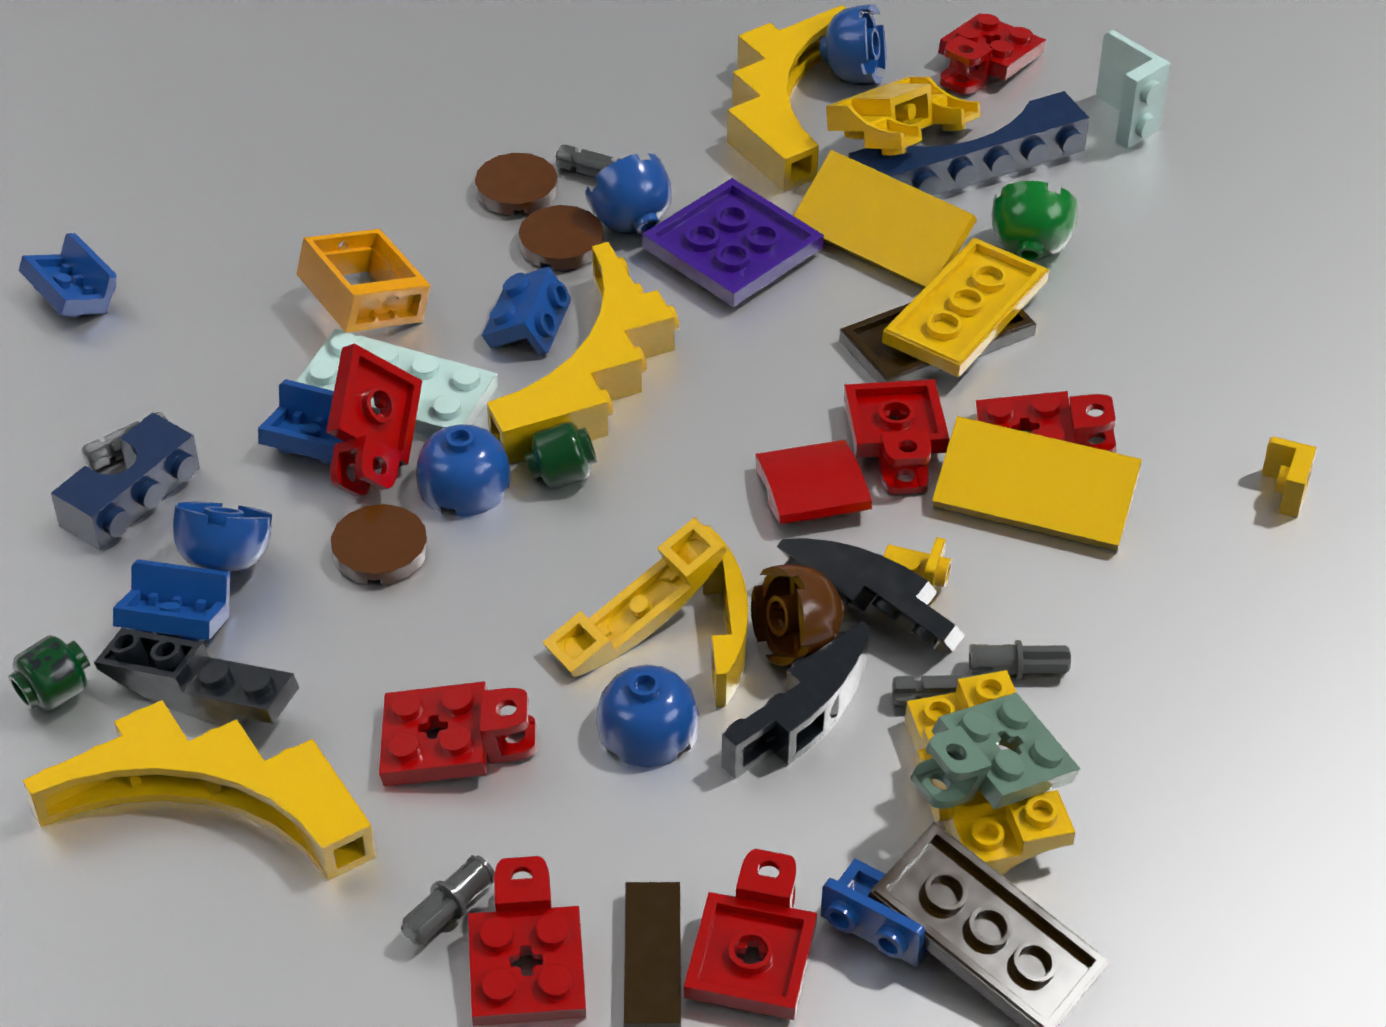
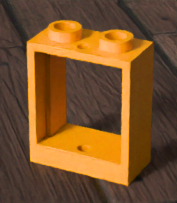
M381 229L303 238L296 275L345 333L423 322L431 285ZM368 272L376 282L351 285L343 275Z

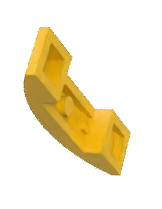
M695 517L657 547L662 557L658 562L595 614L587 618L582 611H579L542 642L547 650L573 677L588 673L611 662L645 640L680 610L709 578L727 550Z
M704 525L727 550L717 567L702 585L703 595L722 594L727 635L712 636L711 671L716 707H726L733 697L744 671L747 655L748 599L745 582L734 555L722 538L709 525Z

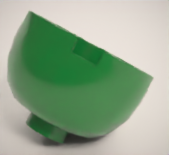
M1019 181L1007 184L1002 187L1001 195L999 197L995 195L993 199L992 227L997 241L1010 253L1031 262L1058 253L1065 248L1074 234L1079 210L1077 199L1062 187L1060 194L1048 191V183L1042 181Z

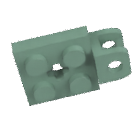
M1016 692L939 717L932 729L934 736L926 747V752L933 758L918 764L910 779L932 807L946 809L967 803L974 799L979 790L996 810L1070 784L1074 781L1081 768ZM998 745L1005 746L1008 749L1001 750ZM930 780H940L946 785L947 789L942 790L935 787Z

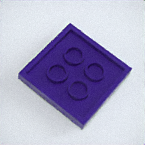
M731 178L642 234V247L734 307L823 248L824 235Z

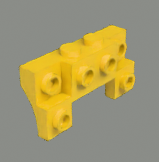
M907 76L827 105L826 115L828 131H844V137L864 139L865 148L881 149L882 155L890 156L904 154L907 152L906 147L921 142L922 128L932 124H942V130L944 131L962 130L966 128L967 122L981 117L980 102L967 101L948 94L937 86L929 76Z
M1007 670L960 678L957 680L955 693L907 701L905 723L916 749L914 753L915 767L921 762L933 758L926 752V747L934 736L932 729L939 717L1016 693ZM930 780L935 787L942 790L947 789L946 785L940 780ZM979 790L974 799L967 803L946 809L931 806L936 822H943L946 831L1001 875L1031 857L1059 847L1073 845L1076 832L1058 790L1044 792L996 810Z

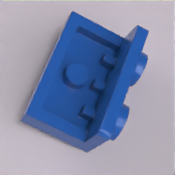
M66 233L61 254L24 255L21 258L18 271L61 316L76 318L84 314L108 313L112 295L116 290L117 275L76 233Z
M548 266L527 274L516 273L505 281L502 287L503 290L495 307L490 312V318L481 335L490 348L527 338L538 355L549 353L571 302V297L566 286L559 281Z
M283 380L279 384V407L258 427V444L277 448V450L283 453H297L319 459L323 463L331 464L334 444L344 442L326 433L334 391L292 380Z
M138 559L131 566V590L113 607V626L153 634L177 635L180 639L196 642L210 640L229 618L230 574L226 571Z
M854 858L838 881L828 878L823 885L820 916L828 920L836 929L845 933L851 932L876 945L885 955L891 958H900L917 967L927 952L923 947L924 926L867 897L873 887L884 877L885 873Z

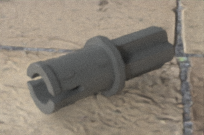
M1015 640L1014 644L969 645L970 675H982L1007 670L1009 676H1015L1016 680H1021L1023 674H1065L1071 668V653L1066 645L1022 646L1021 640Z
M471 855L448 879L436 881L432 884L430 895L403 918L401 931L404 936L409 938L413 944L421 945L452 918L460 919L466 913V906L494 883L495 872L492 866L481 856L477 855L475 857Z

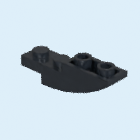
M809 538L782 539L776 546L788 558L785 564H802L824 573L835 586L838 595L843 601L844 610L851 603L864 612L874 597H876L872 602L875 608L895 622L900 615L905 617L915 625L911 633L933 649H936L939 643H941L953 652L964 637V634L954 623L928 606L937 593L929 581L895 561L856 546L828 540Z
M862 621L847 632H840L836 639L810 656H803L796 660L790 669L787 670L785 693L774 695L764 707L745 719L741 718L734 721L722 733L721 767L736 779L773 753L789 765L816 744L841 717L860 684L867 662L870 626Z
M121 628L94 661L97 670L139 695L154 702L163 700L167 708L219 726H223L236 719L240 724L245 719L274 724L300 688L294 673L211 658L201 642Z

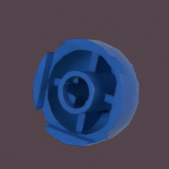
M875 4L858 5L843 9L834 15L830 21L826 37H821L820 55L822 60H828L831 70L842 81L847 83L866 85L882 82L883 77L876 75L878 67L886 69L887 47L884 25H876L873 15H880L879 9Z
M648 153L651 160H640L637 154L617 160L595 176L598 184L592 192L587 187L585 195L592 212L602 224L614 232L629 234L637 232L638 234H643L659 224L660 219L665 215L672 200L671 181L663 163L655 154Z
M458 424L444 427L433 433L419 452L416 467L417 488L421 499L431 509L440 513L441 507L455 509L456 516L467 517L485 513L500 504L504 499V490L508 486L510 487V465L504 447L488 430L476 425Z
M181 502L178 503V506L175 505L173 539L179 555L188 564L199 568L226 571L230 574L231 580L232 571L249 569L258 563L266 552L271 536L272 513L238 505V510L222 507L223 503Z
M640 665L630 667L617 674L602 691L597 707L596 722L601 744L606 750L608 748L612 753L618 755L619 760L628 765L647 768L668 765L678 760V753L685 750L688 745L691 749L697 741L700 723L693 691L678 674L662 666Z

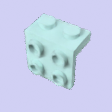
M1111 30L1103 37L1096 93L1099 99L1120 111L1116 142L1128 149L1160 130L1171 63L1117 31Z

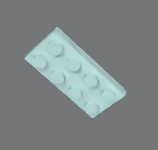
M335 329L296 381L334 391L342 347L355 343L422 380L414 432L431 436L433 433L448 426L458 424L473 425L498 387L497 373L350 332L345 333V331ZM372 397V409L375 412V414H379V408H377L374 405V399Z

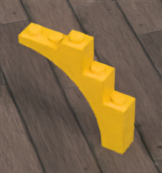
M843 5L781 30L768 23L738 35V70L733 71L732 105L735 107L728 109L727 143L783 192L814 180L818 172L819 145L800 125L792 111L790 98L796 85L805 74L822 60L820 55L821 37H826L827 27L834 15L843 9H847Z
M609 242L592 246L593 280L601 296L602 305L590 335L569 359L549 375L517 392L487 402L489 432L502 443L509 464L525 460V453L532 451L531 440L534 433L566 421L573 422L578 429L585 427L591 440L608 436V416L613 415L612 401L642 392V373L647 370L645 358L675 350L674 331L679 330V319L675 308L672 305L667 306L658 290L644 293L639 283L634 284L629 276L625 259L617 257Z
M163 700L143 709L135 710L129 715L114 721L117 738L104 744L96 745L82 754L55 766L45 768L39 773L23 780L32 813L40 827L80 812L122 803L171 801L207 805L233 812L276 831L305 853L327 881L376 858L370 822L313 739L296 747L287 748L278 755L264 761L237 719L218 728L210 729L203 735L188 741Z

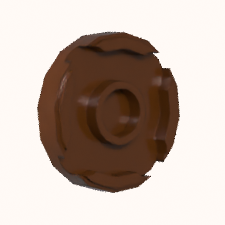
M529 153L498 155L486 161L477 170L475 177V188L479 202L487 209L502 215H514V210H525V214H531L549 206L557 195L558 175L554 166L544 158Z
M556 205L541 208L529 214L521 222L518 232L522 255L532 264L541 267V262L550 264L551 270L577 269L592 262V246L604 243L603 228L600 220L590 211L577 206Z
M380 504L365 506L355 510L337 523L331 535L334 564L341 574L358 583L368 584V580H380L381 585L395 583L411 576L423 565L426 558L428 545L425 525L416 514L399 506Z

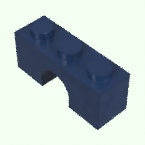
M152 412L119 438L126 466L125 471L109 475L98 473L84 466L51 492L59 527L96 549H103L200 469L193 434Z

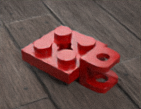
M979 13L940 39L938 53L946 58H950L949 67L940 74L939 84L960 94L967 95L976 92L986 85L988 74L1005 81L1044 53L1046 39L1034 35L1027 28L1014 27L1001 22L994 15Z
M355 343L342 347L326 433L344 441L334 444L330 467V478L333 486L355 497H360L367 494L371 484L380 490L391 488L395 483L398 467L409 464L422 380ZM372 397L374 399V405L377 408H379V414H375V412L372 409ZM348 465L351 466L355 472L354 482H352L347 476L346 471ZM381 469L380 475L375 470Z
M935 379L844 384V402L856 458H879L881 481L888 493L892 495L924 493L929 483L927 464L930 461L931 454L946 453L950 441ZM897 416L899 420H892L890 417ZM901 475L911 476L913 480L901 481L897 477Z
M1068 391L976 400L978 421L1020 431H1032V434L1114 453L1117 452L1114 434L1116 418L1111 396L1089 394L1069 396L1068 398ZM1095 409L1104 412L1102 415L1096 417L1087 414L1089 411ZM1092 437L1104 439L1099 444L1090 443L1088 440Z
M482 681L385 693L379 776L383 786L487 775V755L490 764L518 761L534 755L537 751V724L535 718L528 715L529 698L527 692L520 688L488 690L486 682ZM505 706L516 707L515 712L511 715L502 716L500 709ZM434 728H445V730L438 732L437 738L428 739L426 734L428 731ZM520 732L525 735L517 743L506 741L511 734Z
M753 849L743 860L736 885V897L708 892L683 986L684 998L795 1020L817 925V913L794 908L796 862L793 856ZM772 866L779 871V875L775 878L759 875L758 872L762 867ZM748 947L759 948V956L764 959L755 964H747L738 958L736 954H746Z
M529 856L501 859L497 863L494 873L496 912L468 913L473 1026L586 1018L579 906L551 907L550 875L548 866L542 857ZM521 871L527 872L532 876V878L512 879L514 874ZM532 955L534 959H540L542 965L533 967V975L523 976L521 975L520 967H511L512 963L519 960L520 956Z

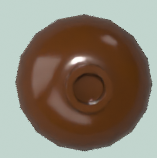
M802 564L776 565L763 569L760 575H767L764 578L763 585L754 586L751 594V619L757 642L766 641L769 649L772 651V654H765L770 662L779 666L792 665L799 658L810 656L838 637L844 617V604L835 586L824 573Z

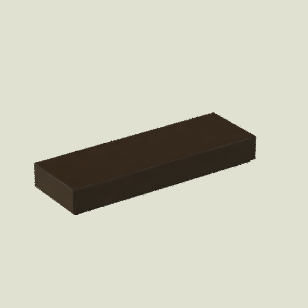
M625 882L624 1027H681L680 882Z

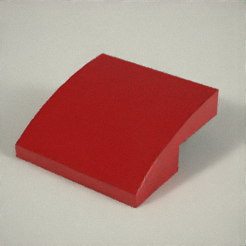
M846 440L755 454L756 471L767 487L768 506L779 524L872 509V500L864 476Z

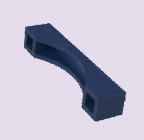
M1065 91L1029 101L1024 110L1009 124L994 133L975 140L953 145L906 147V153L890 156L882 155L881 149L865 148L849 153L848 158L934 196L1085 151L1090 118Z

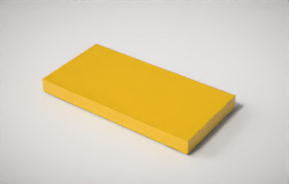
M830 150L793 215L824 235V242L923 289L958 254L977 221L974 214L833 150Z
M973 238L883 330L882 343L956 377H960L1048 281L1049 269L982 240Z
M957 416L932 499L933 507L1119 551L1142 459Z

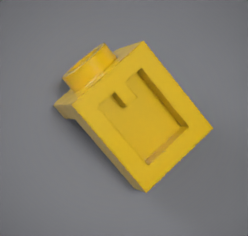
M1273 436L1270 437L1267 445L1262 474L1277 479L1274 492L1283 494L1279 513L1298 518L1310 481L1317 447Z
M936 537L930 554L890 544L887 545L884 557L907 567L928 580L935 590L937 586L946 587L952 559L944 557L946 539Z

